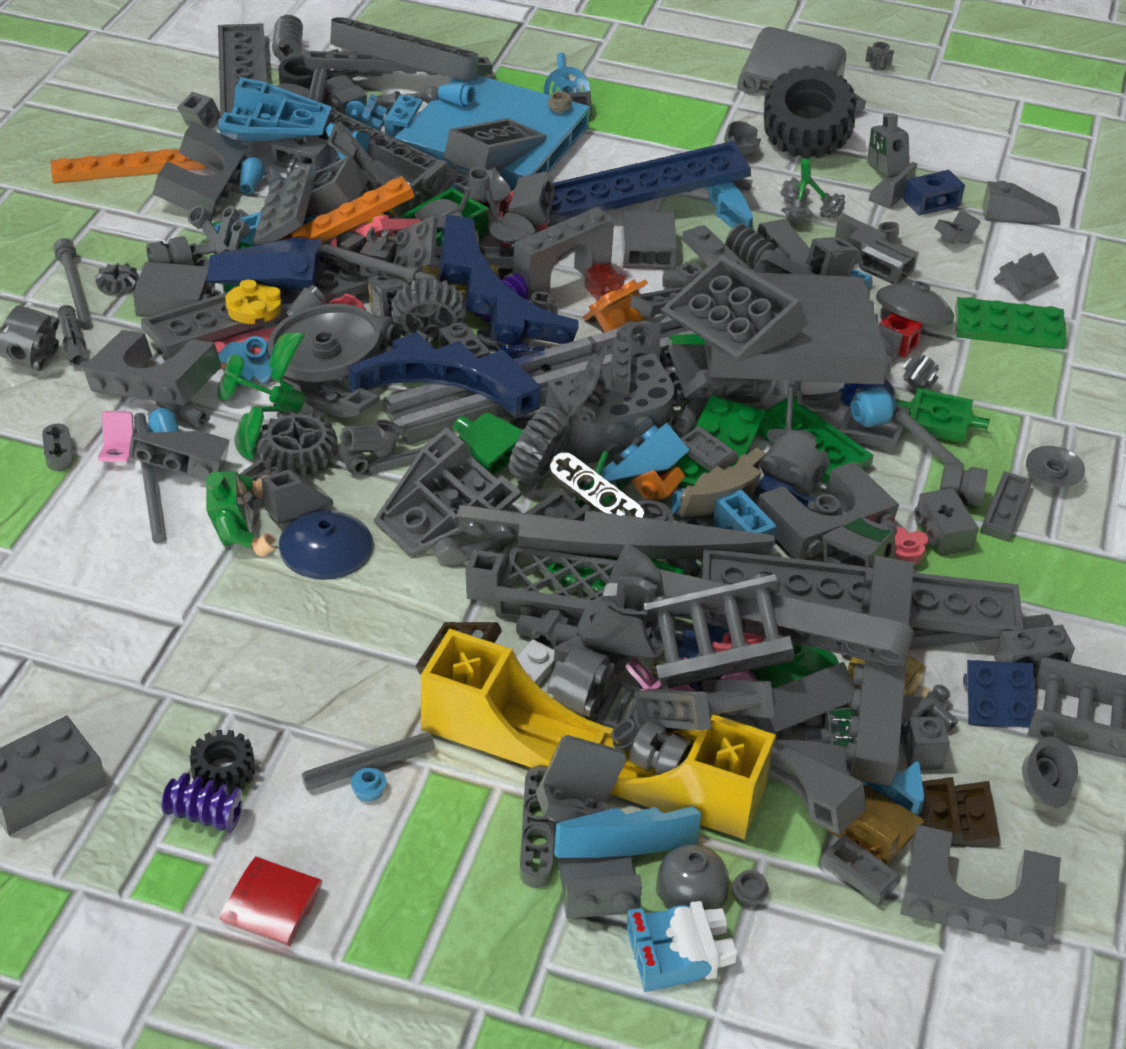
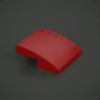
M255 856L239 879L219 919L228 925L290 947L304 914L309 915L323 881Z

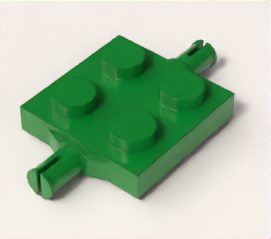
M917 388L916 395L911 402L895 398L896 404L909 409L908 415L933 437L964 443L966 432L970 429V426L988 430L990 418L973 415L972 399Z

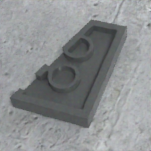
M439 159L409 184L415 197L389 209V212L395 219L450 189L458 178L446 161Z

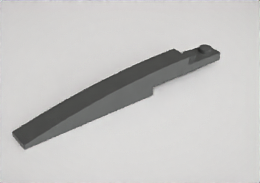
M459 505L457 516L458 530H464L468 534H494L502 539L517 537L518 547L579 556L619 558L624 546L627 544L632 545L650 559H702L704 548L768 555L771 553L774 542V535L588 510H586L585 521Z

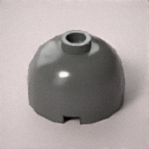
M698 844L682 845L668 853L660 864L657 874L656 893L665 902L664 907L667 910L679 905L690 906L691 902L696 901L702 902L704 910L721 909L727 900L729 873L724 861L714 850Z

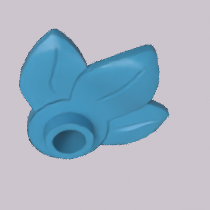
M252 336L244 342H231L218 354L220 362L224 364L233 354L243 358L244 368L240 375L242 379L251 382L255 377L258 381L266 383L271 377L272 368L269 366L268 342L262 337ZM253 348H259L261 352L257 355H254L251 353V350Z

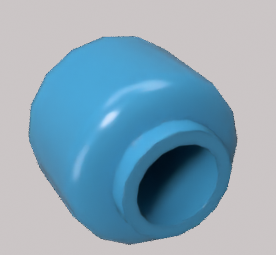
M883 387L859 391L851 402V413L854 420L864 427L888 423L893 417V411L896 410L894 396L889 394Z

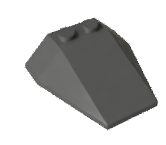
M446 427L423 446L373 521L410 557H413L434 547L444 538H453L464 532V530H458L457 516L459 505L505 511L522 496V492L503 475L498 479L471 457L465 443Z

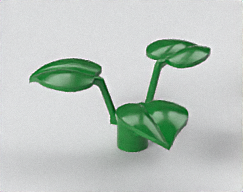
M285 333L276 341L269 360V366L272 368L270 375L273 380L281 385L274 386L272 390L240 378L244 368V360L241 356L233 354L225 363L224 374L220 378L217 395L220 400L228 401L233 396L238 382L269 394V400L274 405L252 407L250 413H245L241 417L235 432L234 443L237 451L247 459L255 460L254 449L264 419L263 412H279L283 414L284 411L298 414L304 405V393L293 389L294 385L287 383L282 377L304 336H306L305 334Z

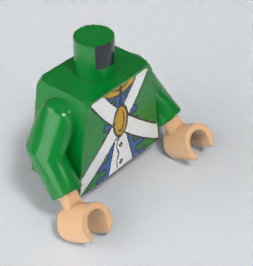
M215 471L210 473L206 478V510L222 545L239 544L247 548L253 546V550L258 556H267L275 549L272 545L276 541L275 537L270 533H265L257 539L253 534V495L250 490L252 489L258 498L264 497L261 478L253 481L252 477L240 475L236 471Z

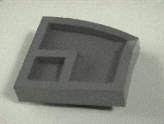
M859 388L856 389V392H855V394H854V396H853V398H852V401L854 400L855 395H856L859 391H863L862 389H859ZM850 403L839 431L855 442L873 445L893 452L903 425L892 417L888 423L864 427L854 420ZM896 404V410L893 411V416L900 408H902L907 414H909V409H906Z

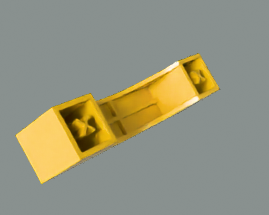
M449 629L421 674L422 731L430 732L431 734L531 768L538 766L548 767L561 738L566 735L614 748L613 739L611 738L613 728L590 721L567 709L550 697L526 673L517 660L513 649ZM712 715L710 729L699 731L682 729L667 733L669 736L677 733L692 740L694 743L688 758L671 771L657 775L654 767L646 770L629 761L630 752H624L626 762L610 794L649 808L657 807L664 813L694 806L701 812L700 825L745 840L766 790L776 734Z

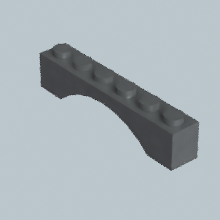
M715 714V715H717V716L726 718V717L722 716L721 714ZM673 728L674 731L682 730L678 728ZM777 741L774 742L768 775L787 784L799 795L808 810L811 821L837 834H841L866 810L863 782L837 771L825 763L816 761L798 750H793Z

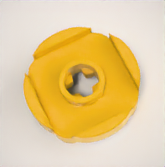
M254 280L241 281L240 286L233 288L225 296L228 315L233 320L241 323L255 324V319L264 318V322L271 321L281 312L280 290L276 287L257 284Z

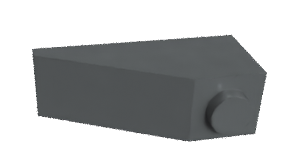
M988 181L982 205L985 220L1060 225V217L1055 205L1014 183Z

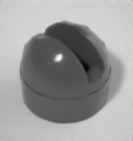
M890 221L881 223L878 226V230L887 233L886 241L888 240L889 243L897 240L899 236L898 223Z

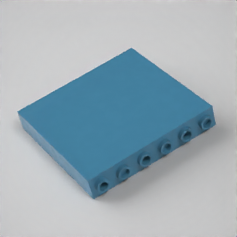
M479 75L472 81L452 78L449 84L468 82L474 86L476 95L473 104L463 107L444 99L431 101L417 114L408 127H405L395 136V139L438 160L446 161L449 165L455 167L452 161L443 158L450 129L509 118L547 135L544 142L498 172L508 183L511 192L516 188L519 177L546 171L548 174L589 127L590 106L572 101V107L564 113H557L548 107V100L551 98V95ZM455 167V168H457V169H459V170H461V171H464V172H466V173L469 174V171H470V170H468V169H466V168H458V167Z

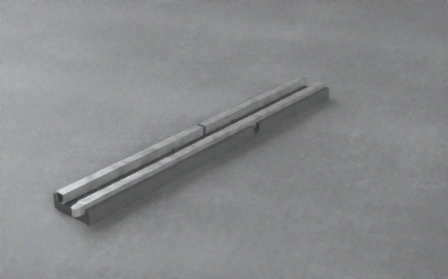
M661 315L640 322L661 325L660 363L663 367L673 364L667 343L669 336L695 334L667 315ZM619 328L513 360L541 386V405L546 403L548 380L585 371L590 357L594 353L598 355L605 345L608 348L602 366L610 365L613 341H615ZM633 335L635 343L640 345L639 338ZM430 383L384 397V412L392 422L400 426V435L407 445L433 438L446 427L451 431H455L453 425L462 415L474 422L484 413H490L496 417L510 414L496 402L478 393L439 383Z

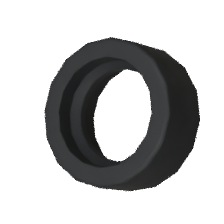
M304 56L288 58L280 63L278 67L279 84H294L310 90L314 71L307 68Z

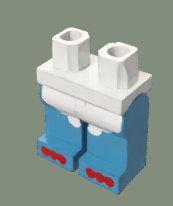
M696 901L691 902L690 906L679 905L667 911L644 914L643 908L628 910L627 934L644 992L694 982L704 977L706 980L717 978L719 967L736 963L737 951L733 939L729 938L718 941L713 939V935L724 934L727 930L723 908L704 910L702 902Z

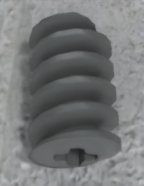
M291 14L283 15L276 20L274 25L272 51L281 61L292 57H300L303 24L296 16Z
M743 223L735 225L730 230L725 241V245L752 270L755 269L764 250L774 251L776 248L774 244L768 243L765 238H761L758 233H754L752 229L747 228Z

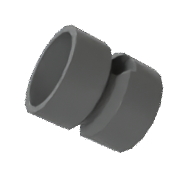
M185 236L171 238L167 244H164L163 241H157L146 245L148 262L193 266L192 253Z
M945 462L940 490L953 488L959 498L962 499L963 504L981 507L988 470L972 466L968 470H964L961 464Z
M647 721L635 738L629 761L646 770L654 767L656 774L660 775L682 764L688 758L694 743L692 740L677 733L669 736L666 728Z

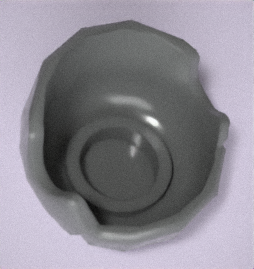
M734 121L727 127L724 142L734 141L742 155L746 157L756 153L760 146L761 138H757L758 130L756 127L746 122Z

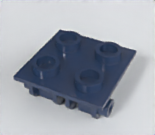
M967 660V674L964 673L963 686L967 687L968 724L1029 728L1035 710L1033 664Z

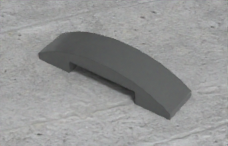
M285 375L282 377L287 383L294 385L293 389L304 393V402L336 417L359 415L380 401V395L362 388L349 393L323 381H301Z

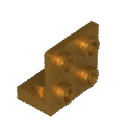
M864 785L866 810L841 834H837L829 829L826 830L838 838L845 834L883 863L889 865L913 838L916 826L923 825L924 820L869 785Z

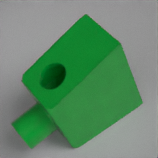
M484 413L474 422L462 415L453 425V429L459 433L458 437L465 443L471 457L494 477L509 465L513 448L517 443V439L522 434L521 429L490 413Z

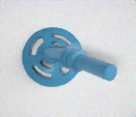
M558 53L557 69L547 77L544 84V94L550 95L549 88L552 80L555 82L552 93L556 92L557 85L559 86L558 91L573 93L574 88H576V92H580V85H583L584 92H590V84L586 76L576 68L566 67V55ZM569 74L576 76V79L574 81L569 80Z

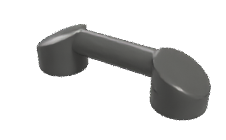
M490 534L491 537L463 547H460L455 539L447 537L435 545L434 554L441 563L454 566L461 564L466 558L471 557L473 550L489 551L498 547L504 549L511 543L513 537L502 539L494 534Z

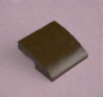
M953 777L922 781L924 792L922 811L926 827L952 832L951 846L979 847L1000 845L989 781L954 785Z

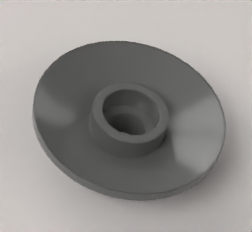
M1041 446L1033 449L1026 459V468L1031 476L1049 486H1073L1079 483L1085 474L1083 461L1075 453L1062 447Z

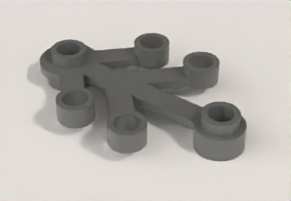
M197 205L189 212L188 222L197 229H202L210 243L198 245L192 243L189 245L193 261H196L195 266L209 267L210 259H206L202 255L239 249L241 238H244L249 233L250 227L243 220H238L240 212L233 206H228L223 210V219L219 233L212 225L211 213L206 208ZM231 228L232 237L229 246L227 247L226 243Z

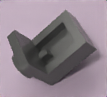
M960 210L954 222L939 219L934 229L942 234L941 238L948 243L961 242L969 244L980 224V220L967 211Z

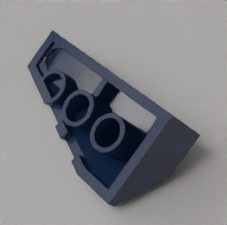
M294 237L210 255L207 283L240 286L241 281L250 279L254 280L257 284L283 290L302 291L304 287L308 288L310 285L317 287L322 240Z

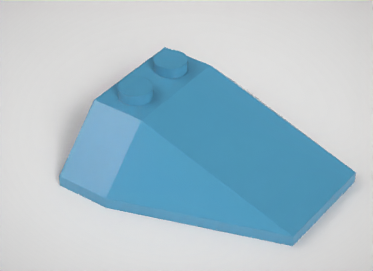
M240 77L235 87L234 107L231 113H223L218 123V129L221 134L238 142L246 143L322 135L332 107L263 81Z

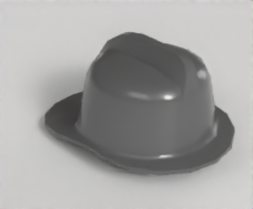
M1046 737L1040 739L1034 746L1032 752L1024 759L1022 765V776L1027 784V790L1034 793L1040 801L1049 807L1060 808L1066 805L1077 780L1078 764L1073 751L1065 742L1055 737Z

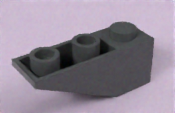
M203 431L133 433L130 442L129 458L206 481L210 473L222 471L227 459L230 440Z

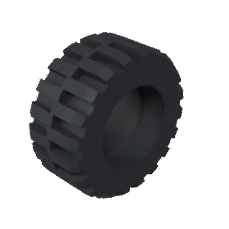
M803 66L802 69H797L796 67L790 69L788 74L784 72L777 77V80L770 84L769 90L765 94L764 130L766 135L769 136L770 142L773 145L777 144V148L782 152L787 151L790 156L796 157L798 155L802 156L803 159H810L812 156L821 158L826 153L830 155L836 152L837 147L839 149L842 148L853 134L857 102L854 89L843 76H837L835 71L831 69L827 71L824 70V67L820 66L816 68ZM804 106H814L828 113L822 117L809 119L799 117L793 114L792 111Z

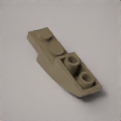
M756 447L748 455L743 454L733 468L729 466L726 470H723L716 466L708 474L703 473L693 487L689 485L683 491L680 497L682 505L678 515L684 518L714 514L716 499L740 489L750 497L754 493L761 476V460L766 453Z

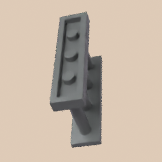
M757 574L747 581L672 598L660 596L654 598L650 603L644 604L649 622L656 620L659 622L666 661L663 665L656 666L663 690L795 660L790 636L783 637L779 635L770 598L771 594L779 593L776 574ZM757 598L766 638L761 643L750 645L745 641L737 602ZM724 605L733 646L730 647V650L716 652L712 649L704 610ZM691 613L699 654H697V657L684 660L679 657L671 617Z
M1042 656L1035 677L1034 688L1046 690L1043 710L1035 708L1027 735L1042 739L1055 737L1068 745L1126 758V729H1124L1126 675ZM1059 693L1079 698L1077 718L1057 713ZM1092 701L1112 705L1110 726L1090 721Z
M709 679L702 681L703 691L700 692L662 689L635 690L640 725L651 721L662 727L699 731L711 728L710 719L715 714L763 718L775 717L776 697L771 688L770 681Z

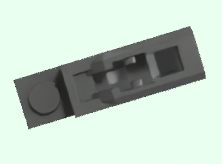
M846 214L838 218L835 237L843 238L860 251L861 261L858 264L860 267L896 284L901 283L913 273L916 268L919 252L902 244L887 242V233Z

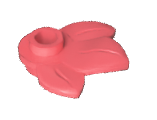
M896 526L895 557L899 560L914 562V565L919 564L925 555V546L929 543L928 536L921 531L909 533L905 528Z

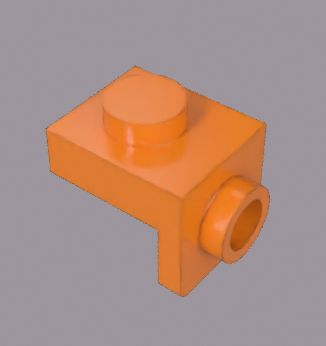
M679 467L661 474L651 470L636 476L632 483L645 500L658 501L672 496L673 492L679 489L677 485L685 475Z

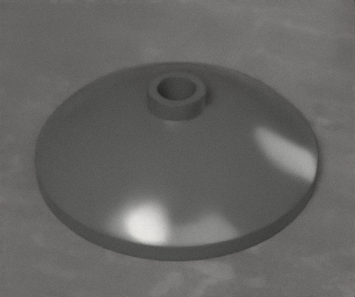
M916 281L915 284L897 283L885 286L877 291L876 300L883 307L905 318L936 326L950 325L954 319L951 307L938 293L930 290L931 286L921 281Z

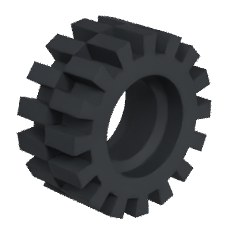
M221 729L216 730V736L212 737L211 733L208 732L204 734L205 741L201 738L195 741L196 747H191V755H189L192 778L194 780L197 776L202 777L203 788L210 780H214L216 782V792H218L223 784H227L229 786V795H232L235 787L243 790L246 788L245 782L250 783L252 781V774H255L253 747H251L249 739L245 740L243 734L239 733L235 737L234 730H228L227 735H223ZM220 758L235 760L234 763L225 767L210 765V763Z

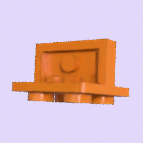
M634 279L623 285L621 289L617 291L612 290L602 296L600 300L588 306L590 312L582 317L587 321L595 316L604 332L620 328L628 321L639 322L647 318L640 315L638 310L630 307L631 297L640 294L639 290L648 284L647 280L644 279L636 283Z

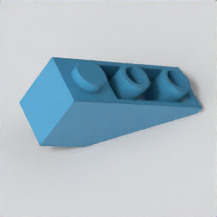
M668 423L659 429L654 425L641 436L644 441L638 447L634 443L631 444L620 454L624 459L617 465L612 461L602 470L601 476L610 484L633 480L636 476L651 470L661 474L689 451V448Z

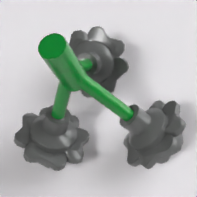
M802 159L800 161L801 180L799 181L793 177L790 181H784L783 189L780 191L781 196L784 197V202L793 204L781 210L786 214V220L790 223L801 225L805 219L812 218V215L803 208L804 204L807 203V196L810 194V190L806 188L808 184L821 196L820 200L823 202V205L820 207V216H826L827 218L840 216L845 209V195L835 193L833 196H830L829 193H824L811 178L810 159Z

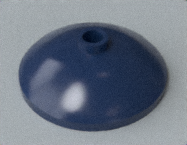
M318 510L306 513L290 522L279 538V553L284 564L293 572L312 579L326 580L347 576L361 568L367 562L372 552V536L368 527L358 518L336 510Z

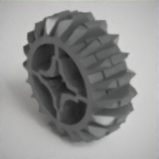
M425 277L422 282L413 280L411 285L404 284L402 290H397L393 298L391 310L393 322L399 325L396 329L401 330L403 336L420 330L433 337L434 341L439 338L440 328L462 321L465 322L467 311L462 292L456 289V285L449 286L447 280L440 283L436 278L433 281H427Z
M549 406L542 408L538 413L534 414L532 420L528 421L527 426L522 430V434L517 439V443L513 448V454L510 456L509 463L510 473L521 482L532 486L542 482L551 471L550 464L552 459L556 455L564 453L565 446L568 444V439L571 436V419L569 420L563 412Z
M303 411L300 414L290 412L287 416L279 414L278 419L270 418L269 424L262 425V430L257 439V451L262 461L267 460L269 468L277 465L279 472L290 469L304 478L309 473L316 475L317 470L325 471L327 465L333 464L337 451V435L332 428V424L326 422L324 417L316 418L315 413L305 415Z

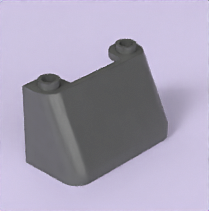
M765 27L758 34L741 71L737 90L748 93L756 92L760 88L762 80L773 82L784 72L788 74L790 69L796 67L797 69H802L803 66H810V68L820 66L824 67V70L828 71L831 69L835 71L837 76H844L846 51L841 45L775 27Z

